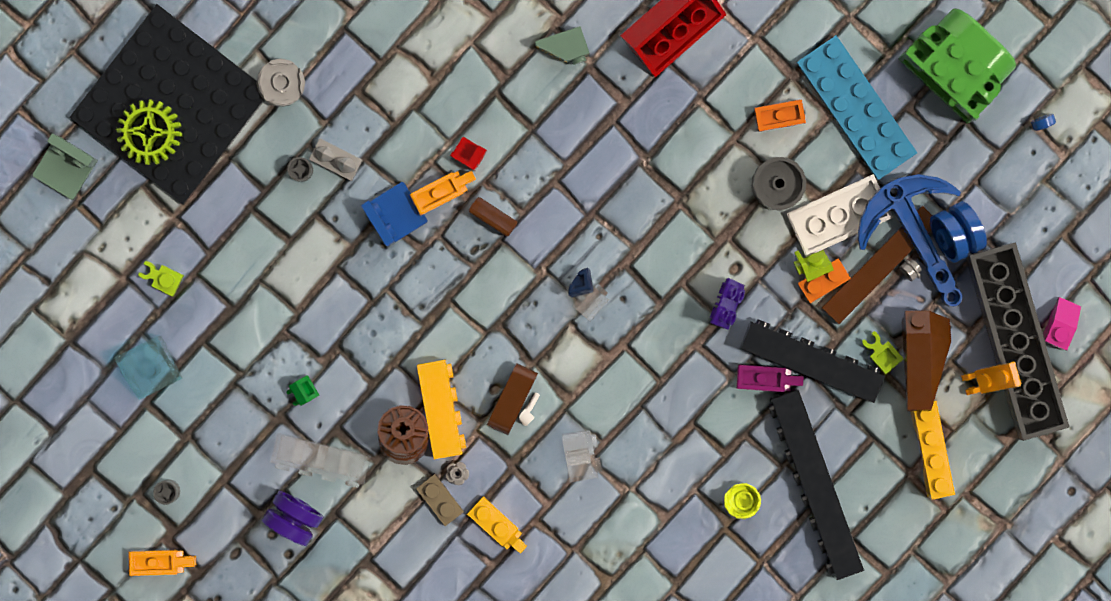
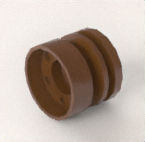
M400 405L390 408L383 414L378 423V441L383 455L389 461L401 465L414 463L424 456L428 448L429 434L426 418L419 410L411 406ZM405 428L406 435L404 436L400 433V429Z

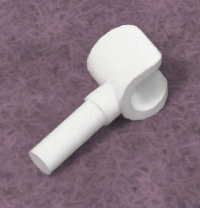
M536 392L528 406L519 414L518 419L524 426H527L535 418L530 411L540 396Z

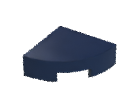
M587 267L580 270L568 289V295L571 298L594 292L590 269Z

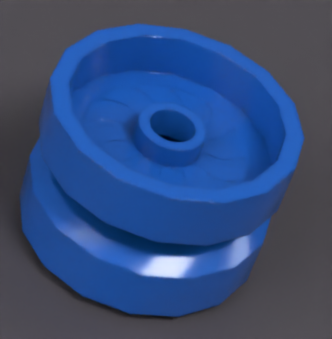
M961 201L949 207L948 212L943 210L931 216L930 227L938 247L949 261L953 263L966 258L969 252L973 254L986 248L987 237L978 215L968 203Z

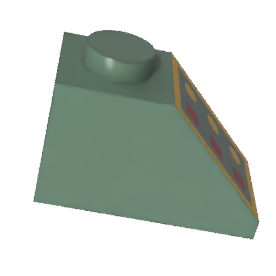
M581 26L535 41L537 49L565 63L580 64L587 61L586 57L590 55Z

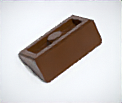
M478 197L469 208L471 214L507 237L511 235L518 223L481 197Z

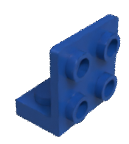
M404 182L397 184L372 201H367L361 205L387 247L428 222L425 215L420 216L410 197L411 193Z

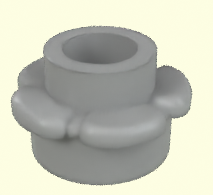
M905 259L904 264L900 266V270L910 281L920 278L919 272L922 269L913 259L911 261Z
M462 462L451 463L446 469V479L450 483L453 482L454 485H462L469 477V470L466 469V465ZM456 471L460 473L458 476L455 475Z

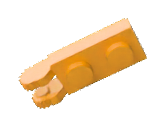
M1015 362L981 368L961 375L962 381L977 378L979 385L966 389V395L979 392L983 394L1021 385Z

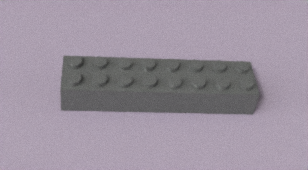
M1016 242L968 255L966 257L967 265L996 364L1015 362L1020 378V386L1004 389L1018 439L1025 441L1070 428Z

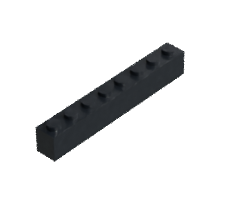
M796 389L771 398V405H768L772 419L777 418L780 427H777L776 430L780 441L785 440L788 449L784 450L787 461L789 464H794L796 472L792 474L797 486H802L804 494L800 496L805 509L810 508L812 517L809 518L813 531L818 530L820 539L817 540L821 553H826L829 562H826L825 565L829 576L834 575L838 581L864 571L799 390Z

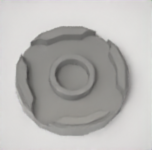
M271 60L262 67L258 74V92L264 101L272 106H289L297 101L304 92L305 79L303 72L290 60Z

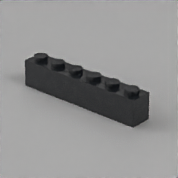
M757 319L756 323L750 321L739 348L875 403L885 376L880 375V369L871 365L863 368L858 365L859 360L849 356H845L844 359L835 356L837 351L825 346L822 350L813 347L815 342L801 337L800 341L791 338L793 333L779 328L778 332L769 329L771 324Z

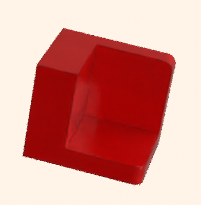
M462 137L450 156L476 171L487 150Z

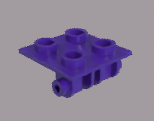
M726 278L725 282H722L719 294H722V296L717 295L720 301L719 303H714L718 307H713L709 317L711 318V324L729 330L730 325L732 326L736 320L737 313L735 311L738 303H741L744 298L745 285L731 278Z

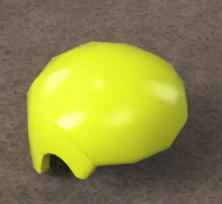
M747 483L733 485L724 495V507L736 519L745 520L751 518L760 509L761 496L755 487Z

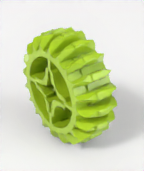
M153 100L148 101L147 107L144 101H139L140 109L134 104L130 105L133 113L130 114L125 110L123 114L128 117L127 120H118L120 124L124 125V129H116V132L124 133V136L117 138L118 142H126L121 147V150L127 151L131 149L127 157L132 158L136 155L135 161L137 163H140L144 157L146 165H150L152 157L154 163L159 164L160 155L164 160H168L166 151L168 150L170 153L175 154L176 151L171 148L172 144L180 146V142L174 140L175 136H182V132L175 131V128H179L182 125L180 122H172L177 119L178 115L174 113L168 116L171 112V107L167 106L162 111L163 103L160 101L155 108ZM147 113L144 123L140 127L132 128L135 120ZM154 113L159 114L165 120L168 130L157 128ZM150 126V128L154 131L161 133H154V135H151V138H149L147 135L139 131H145V129L148 130L147 127ZM131 135L140 136L143 139L144 152L134 145ZM167 137L165 143L159 149L152 151V147H154V143L158 138Z

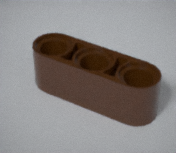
M516 363L487 426L509 435L538 375L537 372Z

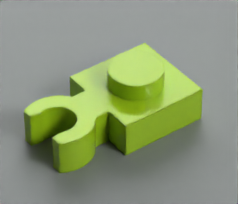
M145 261L144 264L150 267V273L145 275L139 272V277L142 279H153L152 287L174 297L184 275L165 265H161L160 269L157 270L152 262Z
M873 331L872 336L876 339L875 343L869 344L864 339L862 344L866 349L874 351L870 358L887 375L904 358L889 341L882 345L879 334Z

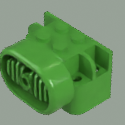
M957 8L952 9L938 25L931 26L922 32L898 58L967 124L980 117L979 114L999 94L1001 83L1016 68V62L1009 51L974 18Z

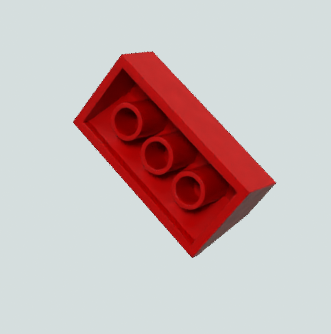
M660 0L620 36L650 73L657 77L727 14L717 0Z

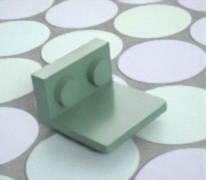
M52 133L47 141L51 145L35 169L33 177L67 198L74 200L98 160L62 137Z

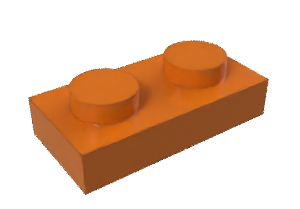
M802 99L754 108L758 132L806 123Z
M839 258L831 262L833 271L809 282L805 278L797 283L809 304L851 279Z

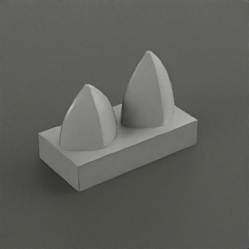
M319 139L309 160L350 181H353L363 161L322 139Z

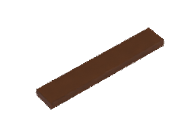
M921 206L917 212L929 234L932 231L930 218L933 215L924 206ZM901 226L851 279L821 307L837 324H840L915 248L903 227Z

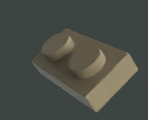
M436 474L416 488L444 526L464 512Z

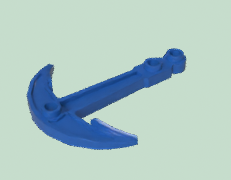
M920 174L901 177L888 182L879 188L866 204L858 228L859 249L865 250L872 233L881 222L879 218L892 209L925 264L926 272L936 291L942 293V302L946 306H958L963 298L962 293L959 289L955 288L956 282L945 261L940 259L911 198L924 192L925 194L943 193L960 196L961 192L943 179ZM892 188L897 190L896 197L890 195ZM937 272H941L943 275L940 281L936 279ZM950 292L954 295V299L951 302L947 299V295Z

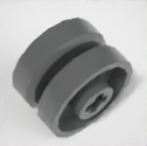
M775 157L766 160L756 169L752 177L751 189L754 198L761 206L769 210L781 211L793 207L802 199L806 191V177L803 169L797 162L786 157ZM780 179V181L784 182V186L777 188L775 181Z

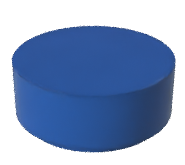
M1048 114L1031 121L1035 131L1048 128L1056 123L1054 114Z

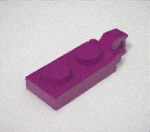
M738 365L736 389L785 392L790 391L791 385L803 386L804 377L791 375L792 370L786 368Z

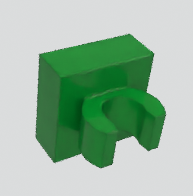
M308 375L289 385L290 389L286 392L288 395L293 393L297 399L293 402L294 406H302L320 396Z

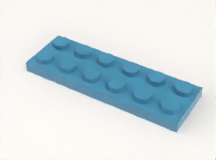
M837 35L796 63L877 180L917 154L909 139Z

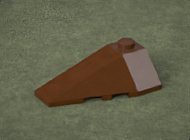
M905 311L902 318L907 411H931L951 344L950 319L931 311Z

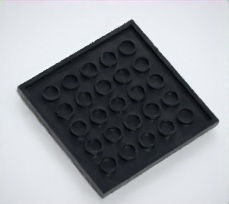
M156 4L71 114L70 118L181 204L185 205L263 104L264 99L258 92L257 80ZM141 100L144 101L146 107L148 101L153 100L154 108L159 101L162 102V111L167 106L171 107V112L168 116L174 113L177 114V119L172 122H180L182 125L179 128H175V131L182 132V136H175L174 140L180 142V146L174 144L171 146L176 153L172 154L167 150L166 154L169 159L164 160L160 155L159 164L154 163L153 157L151 158L150 165L145 164L144 157L140 163H137L135 161L136 155L132 158L127 157L131 149L127 151L121 150V147L126 142L117 141V138L124 136V133L116 132L117 128L124 129V125L120 124L118 120H127L128 117L123 114L125 110L130 114L133 113L130 105L134 104L140 109L139 101ZM147 113L138 117L133 123L132 128L140 127L144 123ZM154 113L157 128L168 130L165 120L159 114ZM150 126L147 127L148 130L145 129V131H139L147 135L149 138H151V135L153 136L154 133H161L154 131L150 128ZM131 135L134 145L144 152L143 139L140 136ZM167 137L158 138L154 143V147H152V151L159 149L165 143Z

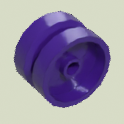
M278 491L272 501L278 510L268 509L261 521L283 537L299 545L307 546L313 534L306 526L318 528L324 516L303 500L286 492Z

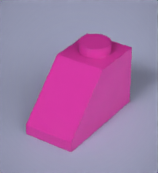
M1058 297L1043 332L1046 344L1060 350H1068L1077 329L1081 306Z

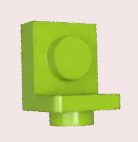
M799 250L794 252L797 260L793 262L795 269L799 275H804L807 282L834 270L824 250L806 258L801 256Z

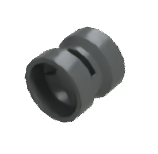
M302 157L292 159L287 168L289 176L298 182L308 181L312 177L314 170L310 161Z
M171 479L161 481L154 487V498L159 504L163 505L176 501L180 496L178 483Z

